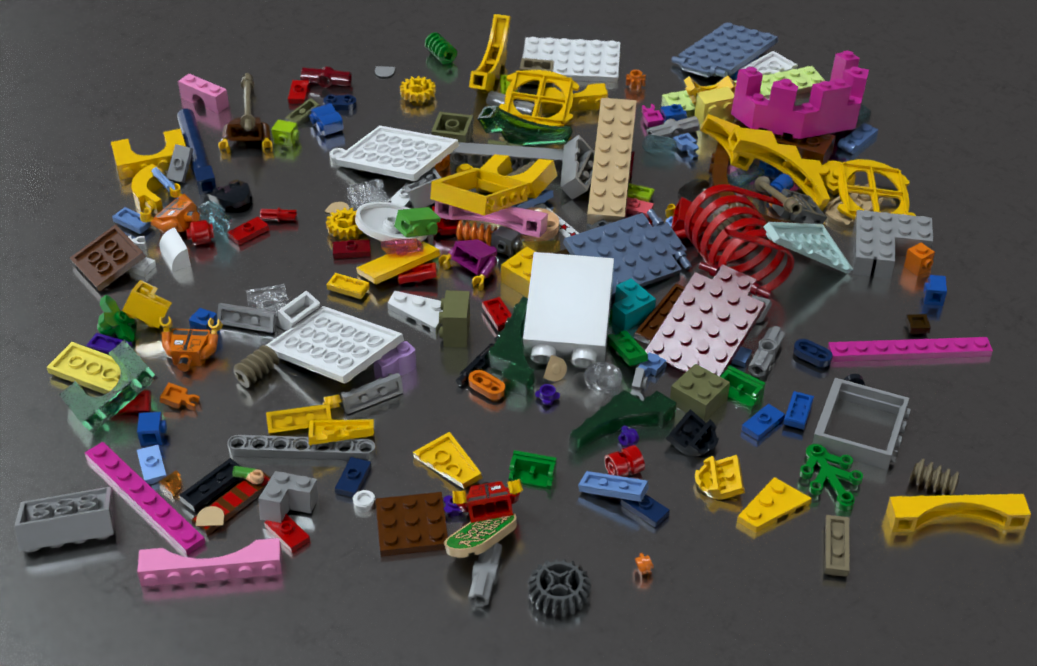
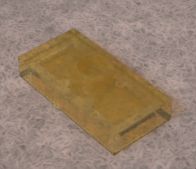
M560 240L522 241V249L529 247L536 252L555 254V252L560 251Z

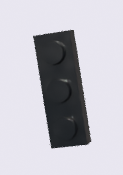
M229 458L179 495L180 501L196 512L238 481L239 477L232 476L234 466H242Z

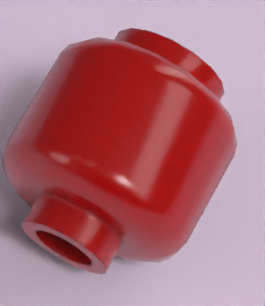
M207 220L191 222L189 225L190 229H186L187 239L192 240L194 245L209 244L212 238H214L213 225L209 224Z

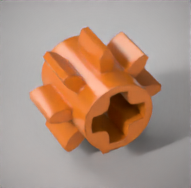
M632 70L630 74L626 75V85H629L631 90L637 91L642 86H645L646 75H642L640 70Z

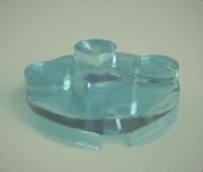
M203 201L198 206L199 221L207 220L209 224L213 225V230L218 234L223 235L232 226V218L229 214L226 216L223 213L225 209L213 201H206L205 203Z

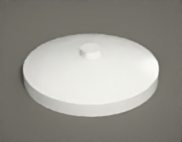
M370 202L361 205L357 209L355 216L356 225L361 231L374 239L390 244L413 245L427 238V235L405 237L394 227L398 210L410 209L408 207L390 202Z

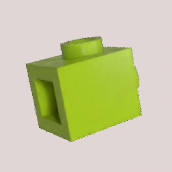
M277 120L271 129L274 144L292 147L300 136L297 123Z

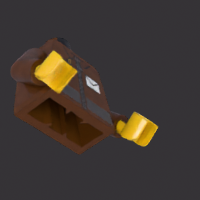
M241 117L233 119L223 127L222 141L218 143L220 153H222L223 149L230 153L229 141L263 140L262 151L265 153V148H270L272 152L273 145L272 141H270V126L265 122H261L260 117H255V126L250 131H247L240 124Z

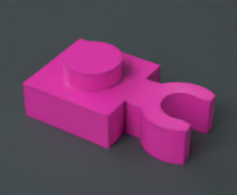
M651 104L650 108L642 105V118L647 128L664 124L660 111H655L653 104Z

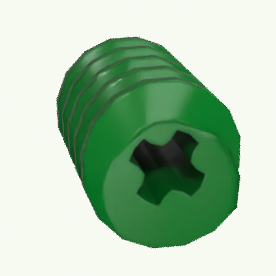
M438 32L428 35L425 40L426 49L442 64L452 63L457 57L456 48Z

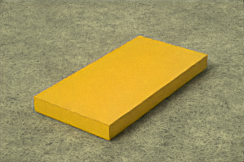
M424 241L413 245H406L356 267L357 274L374 284H378L439 257L440 251Z

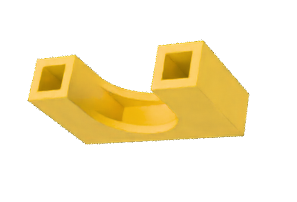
M181 129L163 132L166 146L162 151L153 155H138L131 150L128 139L111 142L120 180L133 178L140 170L150 164H154L162 171H168L175 144L186 147Z
M494 154L480 168L529 183L528 198L534 199L557 177L554 160L538 159L525 172L507 176L513 171L510 157ZM475 188L477 192L493 193L480 188Z

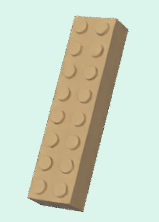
M601 98L587 224L590 223L592 225L602 219L607 222L625 219L636 117V100Z

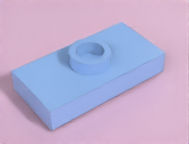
M154 445L138 449L137 453L144 481L150 485L167 480L159 446Z

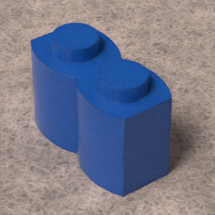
M331 103L311 109V114L309 115L311 123L315 124L318 132H321L324 136L344 130L343 120Z

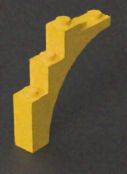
M494 14L490 38L483 60L475 71H471L469 88L476 92L489 93L491 90L493 91L495 80H499L501 66H505L510 16Z
M734 128L728 138L733 153L757 158L789 175L804 193L810 196L822 211L831 199L822 181L825 172L819 160L801 159L796 146L777 144L772 131Z

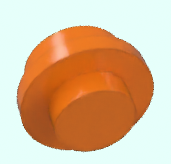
M640 553L639 557L635 558L637 567L642 576L645 574L651 575L650 569L654 568L649 555L644 557L643 553Z

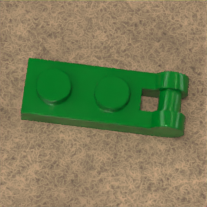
M626 330L620 331L617 335L610 334L607 336L608 346H612L629 366L648 361L646 351Z

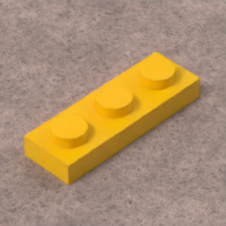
M330 404L266 412L268 433L309 428L310 420H332Z

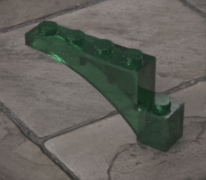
M498 105L485 106L477 118L486 134L501 133L508 143L523 145V147L566 144L573 132L570 126H549L527 121L502 110Z
M522 297L520 302L515 304L511 317L507 318L505 328L502 332H499L494 347L489 349L488 358L491 368L503 371L501 380L505 384V390L527 397L535 382L534 369L529 367L522 349V335L528 298Z
M623 390L618 395H614L605 406H601L593 416L588 417L581 426L571 431L569 434V450L576 454L590 443L609 434L622 431V426H628L629 429L651 426L663 428L675 418L677 402L659 391H655L651 396H647L642 401L626 390Z

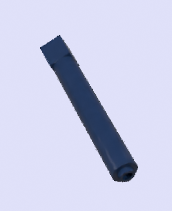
M185 108L178 112V122L186 147L194 149L190 162L199 195L209 194L216 188L214 173L209 164L194 112L191 109Z

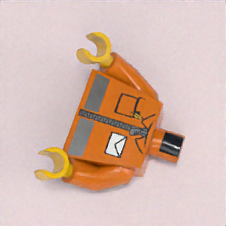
M177 183L174 184L176 190H173L171 187L169 189L171 197L178 199H175L155 217L151 216V209L144 208L143 212H140V220L145 223L151 222V225L159 229L161 234L174 227L177 232H183L189 227L191 222L199 221L200 219L197 206L186 194L181 193V187Z
M168 316L169 322L167 324H163V319L160 317L159 323L164 331L161 332L162 347L166 355L172 358L173 364L180 371L186 372L190 366H202L205 359H208L216 352L219 337L217 331L223 327L219 319L215 326H213V318L208 320V326L212 329L211 331L172 328V332H170V328L173 325L170 316Z

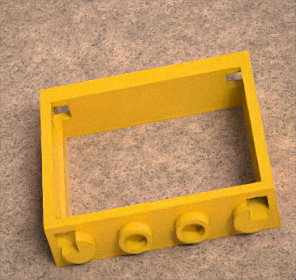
M472 168L433 180L431 182L430 199L485 216L527 201L529 183L479 168ZM480 188L493 192V194L484 196L468 190Z

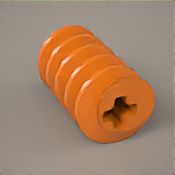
M460 219L457 225L456 237L458 241L481 240L491 247L492 233L497 230V227L492 231L491 225L484 229V224L481 223L480 227L477 228V222H474L472 227H470V221H467L464 226L463 220Z

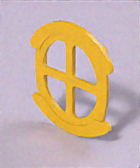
M518 70L507 75V81L511 83L506 91L505 104L499 105V111L508 121L530 130L556 129L572 121L573 115L570 114L573 103V91L579 90V85L572 78L545 70ZM527 82H540L537 95L515 92L521 85ZM546 83H553L562 90L565 99L543 96ZM513 100L534 102L532 116L521 114L515 108ZM542 103L563 107L557 114L551 117H538Z
M857 159L842 162L833 171L832 176L838 178V191L843 203L838 205L837 210L851 219L855 220L857 210L864 209L860 208L848 193L869 195L873 212H880L878 196L897 198L900 200V205L895 211L891 212L892 214L916 216L914 213L909 212V195L906 187L910 182L901 174L900 169L892 168L873 160ZM863 171L867 173L869 187L848 185L847 180L852 174ZM874 173L888 178L898 191L877 189Z

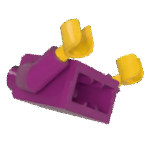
M477 239L456 241L454 247L448 251V255L440 256L438 261L440 267L443 265L444 270H448L451 267L450 260L452 259L476 275L480 274V276H475L472 279L473 288L476 284H479L478 290L482 291L484 289V279L489 277L497 263V249Z

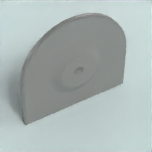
M376 66L375 74L379 77H389L395 71V67Z

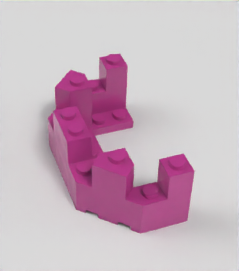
M843 51L842 53H836L830 81H821L820 83L813 84L809 103L795 106L798 86L790 79L773 82L768 100L760 94L763 74L755 67L740 69L738 71L731 115L750 129H769L768 131L778 135L789 133L793 134V138L797 139L854 129L859 117L869 70L858 67L860 58L855 56L853 52Z

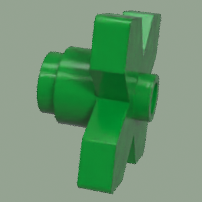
M106 294L100 299V307L104 313L99 316L98 331L106 336H113L116 333L119 339L132 343L134 341V332L130 326L135 324V319L128 317L125 312L120 311L116 301Z

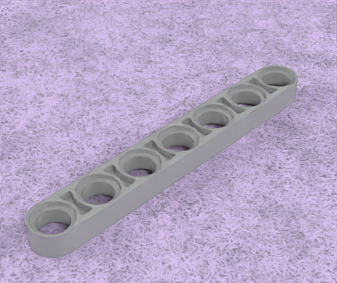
M234 435L227 441L229 453L233 456L331 460H349L350 457L367 461L373 459L376 455L375 443L369 439H348L309 445L308 437ZM236 443L243 444V446L239 448L232 447ZM257 444H264L263 448H254ZM281 444L286 446L283 449L275 448L277 445ZM300 445L307 446L304 450L296 449ZM321 446L329 447L325 451L318 450V448ZM342 447L350 448L348 451L345 452L339 450ZM365 447L371 448L369 452L360 451Z

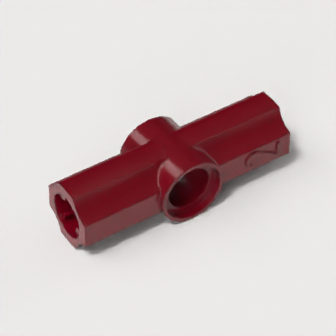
M328 66L323 69L303 67L301 70V80H309V83H316L324 88H328L330 85L350 87L352 83L351 72L335 71Z

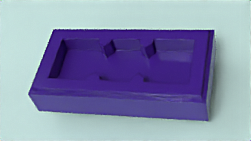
M96 333L87 343L86 347L123 360L132 349V343Z

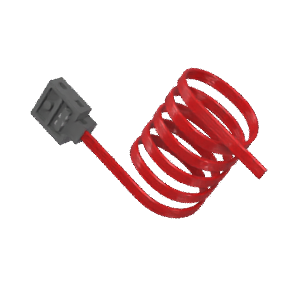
M720 184L704 190L694 199L686 213L684 229L687 237L707 264L713 266L715 262H718L716 266L719 267L722 264L726 266L727 262L736 261L749 255L759 245L765 246L753 259L730 267L741 273L761 264L771 254L773 249L778 250L774 259L764 269L750 276L757 279V282L773 273L783 261L786 253L788 259L782 272L771 282L761 286V288L768 291L775 290L787 280L794 268V257L787 248L774 243L770 239H764L768 238L767 232L763 227L767 222L754 204L747 198L737 195H728L714 200L700 213L691 236V222L700 205L717 193L734 192L773 204L772 207L782 218L789 219L791 222L823 224L827 219V216L810 196L785 188L781 193L787 198L793 197L797 199L799 204L802 205L800 214L794 215L787 212L783 207V203L776 198L733 185ZM729 203H742L751 207H733L720 213L708 225L701 242H699L701 228L715 210ZM740 214L752 215V218H744L731 223L720 232L713 244H708L715 230L727 219ZM756 226H760V230L754 229L756 228ZM743 227H746L742 232L737 231ZM745 242H750L744 248L736 251ZM724 250L722 255H717L718 251Z

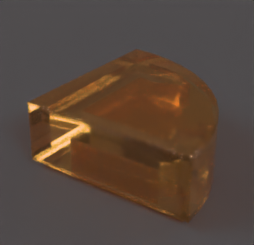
M177 470L159 481L160 487L172 498H175L182 488L181 476Z

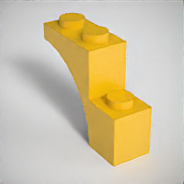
M708 114L701 125L700 131L716 139L725 148L732 166L747 171L755 158L733 153L728 142V138L734 128L740 126Z

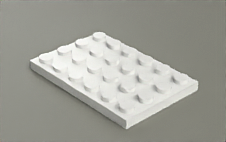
M526 37L523 58L554 61V72L572 78L573 81L618 83L620 42Z
M378 126L335 158L336 165L416 181L459 147V142L457 139Z
M322 306L265 346L273 349L278 358L345 384L361 371L366 370L372 363L381 359L390 350L396 348L397 345L404 341L402 333Z

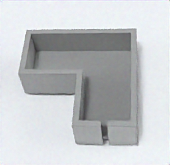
M857 210L853 227V275L870 276L874 259L877 260L874 277L891 279L895 255L906 256L907 250L920 242L930 249L932 248V218Z

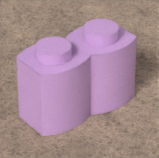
M404 341L383 355L381 359L374 362L375 377L377 379L382 377L383 379L388 377L390 373L405 375L412 372L416 368L415 348L407 341Z

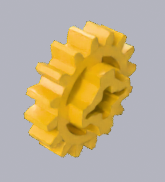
M420 76L405 79V82H401L400 85L401 97H404V100L409 99V102L416 101V103L419 101L425 102L426 99L431 100V97H434V93H436L435 82H432L431 79L426 80V77L420 78Z
M343 208V210L336 209V213L331 212L330 216H327L326 221L328 233H332L333 237L339 236V239L343 237L349 239L352 236L356 238V234H362V231L355 223L357 210L353 211V208L349 210Z

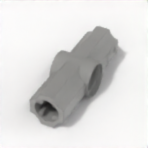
M491 90L488 93L486 104L499 108L500 104H505V95ZM518 99L513 100L515 108L521 114L532 116L534 104Z
M696 116L679 121L668 119L663 125L647 129V135L650 143L669 138L673 140L675 136L698 131L700 125Z
M773 326L768 328L764 338L759 341L758 349L748 367V371L752 373V376L758 378L765 376L770 365L775 361V355L785 337V332L781 330V327Z
M499 543L479 554L478 561L474 563L472 585L468 600L476 607H483L489 604L493 585L497 583L499 560L502 552V545Z

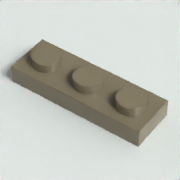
M826 515L825 574L847 577L849 575V517Z

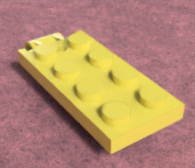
M71 342L46 367L49 374L108 395V392H122L123 390L137 391L148 379L147 374L140 366Z

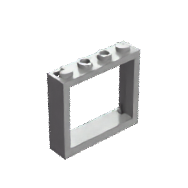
M835 378L815 430L812 444L824 446L830 454L839 457L850 455L853 461L888 470L890 462L895 463L898 450L894 449L895 447H900L902 436L899 433L904 434L907 423L904 419L909 418L911 409L907 408L909 398ZM838 399L898 415L886 451L826 434Z

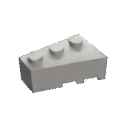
M580 135L564 144L560 188L572 200L586 192L592 180L595 151Z

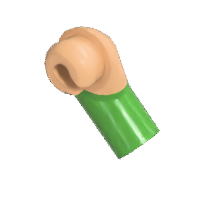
M234 466L233 477L244 478L254 485L260 484L264 480V473L261 470Z

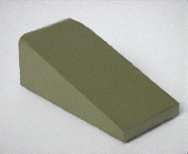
M310 98L286 116L285 119L289 122L297 123L298 126L309 121L311 109L320 105Z

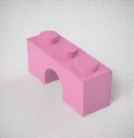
M188 74L178 81L182 99L194 103L202 98L205 108L217 114L229 107L227 89L192 74Z

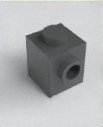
M500 226L492 233L491 246H494L497 252L510 257L521 247V233Z

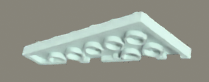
M768 222L763 226L767 232V237L778 245L847 274L854 270L823 224Z

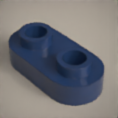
M330 94L323 99V105L331 103L335 110H353L357 107L356 98L349 94Z
M799 339L794 344L793 352L797 357L818 367H827L831 364L833 354L829 349L808 339Z

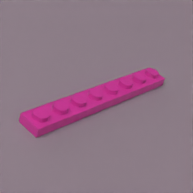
M987 337L828 343V349L833 354L831 362L991 357L993 352Z
M104 442L84 452L86 459L186 555H189L206 543L205 538Z

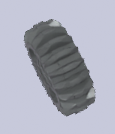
M555 558L551 563L546 560L544 565L538 564L537 570H532L531 577L528 580L530 600L532 604H536L537 610L543 609L545 615L549 612H552L554 617L557 614H562L565 617L568 612L574 615L575 610L581 611L583 605H587L588 598L591 595V581L588 578L587 571H583L582 565L575 566L574 560L570 563H567L565 558L563 561H557ZM544 584L547 585V589H546V590H544V589L542 588V586H543ZM573 585L577 587L576 591L572 589Z

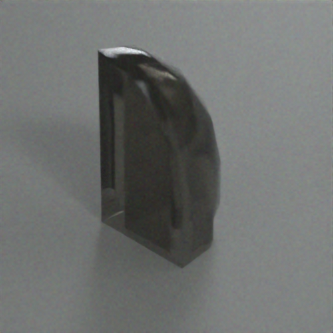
M703 179L691 180L679 189L678 194L693 201L700 193L709 188V183Z

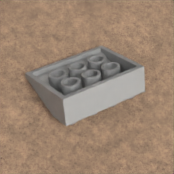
M112 486L21 502L14 525L19 551L35 552L42 547L50 546L51 548H57L64 545V543L73 542L79 544L87 541V539H106L110 535H114Z

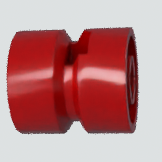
M635 445L623 448L621 453L619 451L610 453L604 459L609 475L628 477L629 474L635 475L645 470L643 455Z

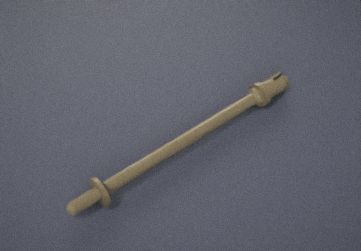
M245 73L241 81V87L244 89V115L241 117L240 124L245 130L250 131L256 122L255 117L251 115V90L254 87V81L251 74Z
M766 176L758 177L755 180V188L760 192L766 191L783 203V207L787 212L794 215L801 213L802 205L799 204L797 199L793 197L787 198L770 185V180Z

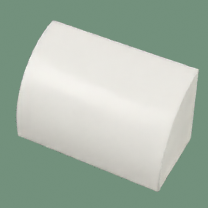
M175 227L168 230L162 236L159 246L171 270L174 272L191 266L188 249Z
M303 292L278 310L276 325L283 330L290 329L318 309L320 302L309 292Z

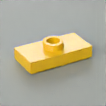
M335 273L326 286L327 290L362 299L370 288V282Z

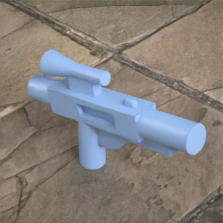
M157 167L151 170L153 176L169 192V187L176 190L175 183L170 181Z

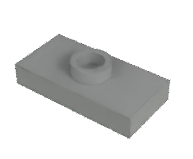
M175 144L166 176L169 180L185 183L194 149Z

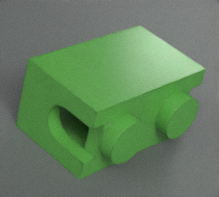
M429 207L402 209L397 212L394 227L405 237L437 234L438 225L436 223L440 222L441 218Z

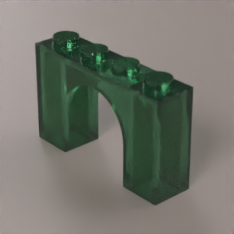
M123 340L109 352V355L119 365L121 371L117 385L110 392L103 396L92 397L75 381L59 394L78 420L92 434L158 378L126 340Z

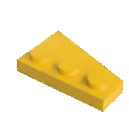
M374 419L309 421V445L374 436Z
M450 432L412 452L414 458L463 489L483 479L479 469Z
M774 477L738 515L737 522L756 533L776 523L778 518L786 514L791 515L795 513L797 508L810 505L812 498Z

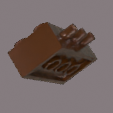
M783 133V135L774 134L777 144L796 146L801 159L819 160L821 165H823L833 153L835 136L831 134L803 139L793 138V134Z

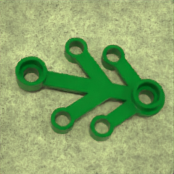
M809 445L805 452L808 461L805 465L801 466L800 477L810 479L813 476L814 466L818 464L821 468L816 479L810 482L809 492L813 495H820L827 478L837 494L836 507L844 512L851 511L854 507L855 498L851 492L845 491L837 477L847 480L853 485H860L863 480L862 472L858 470L851 472L842 470L852 467L853 458L850 455L839 457L828 453L827 449L822 445ZM828 462L837 464V465H839L842 469L833 467V466L829 465Z

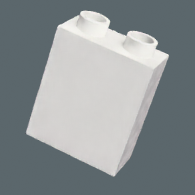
M534 252L523 335L525 356H531V360L535 363L548 364L550 356L553 355L571 360L573 365L581 368L594 367L596 362L605 363L614 258Z

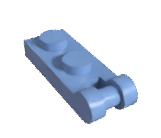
M863 123L847 137L841 138L837 147L842 150H848L850 154H855L877 136L878 129Z

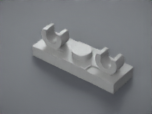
M225 303L218 304L217 318L224 325L270 333L275 332L276 312Z
M390 373L388 377L383 379L380 377L378 380L362 385L359 388H351L349 392H341L346 414L404 393L401 375L399 373Z

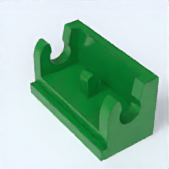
M730 365L721 375V378L730 382L729 400L753 410L763 398L765 382Z
M514 450L509 466L511 471L508 482L520 479L522 485L551 490L556 475L557 458Z

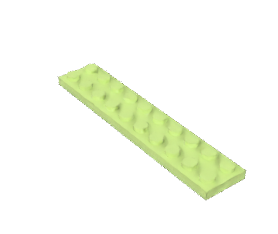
M813 66L763 75L760 94L769 99L773 82L781 81L782 79H790L797 85V94L811 92L813 84L825 80ZM686 90L662 95V101L665 106L681 104L687 116L695 115L696 105L692 103Z

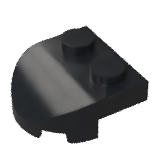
M238 179L230 181L227 186L216 187L213 189V192L208 194L210 201L218 203L220 210H226L230 206H233L234 209L242 207L253 198L248 183Z
M691 409L665 438L680 452L691 457H698L709 453L719 441L715 432L717 427L710 419L706 423Z

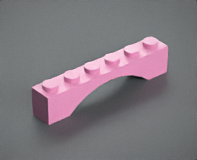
M435 201V213L440 218L495 223L509 227L521 234L539 238L547 229L548 213L511 206L484 216Z
M280 538L256 540L237 552L205 559L183 557L171 553L164 548L139 550L137 573L141 586H155L282 574Z

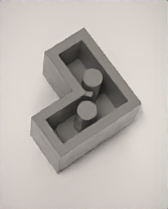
M434 167L423 174L418 181L405 186L413 208H424L435 203V200L430 199L431 182L440 179L441 176Z
M275 471L259 497L260 519L281 523L289 509L311 513L318 501L317 479Z

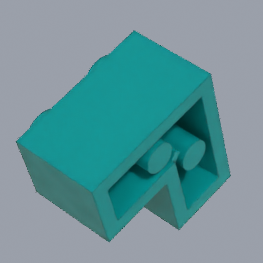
M632 278L616 285L612 322L622 331H628L643 323L655 309L656 298Z

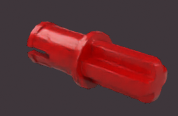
M279 207L278 209H261L260 218L264 220H277V222H280V220L296 221L297 210H284Z

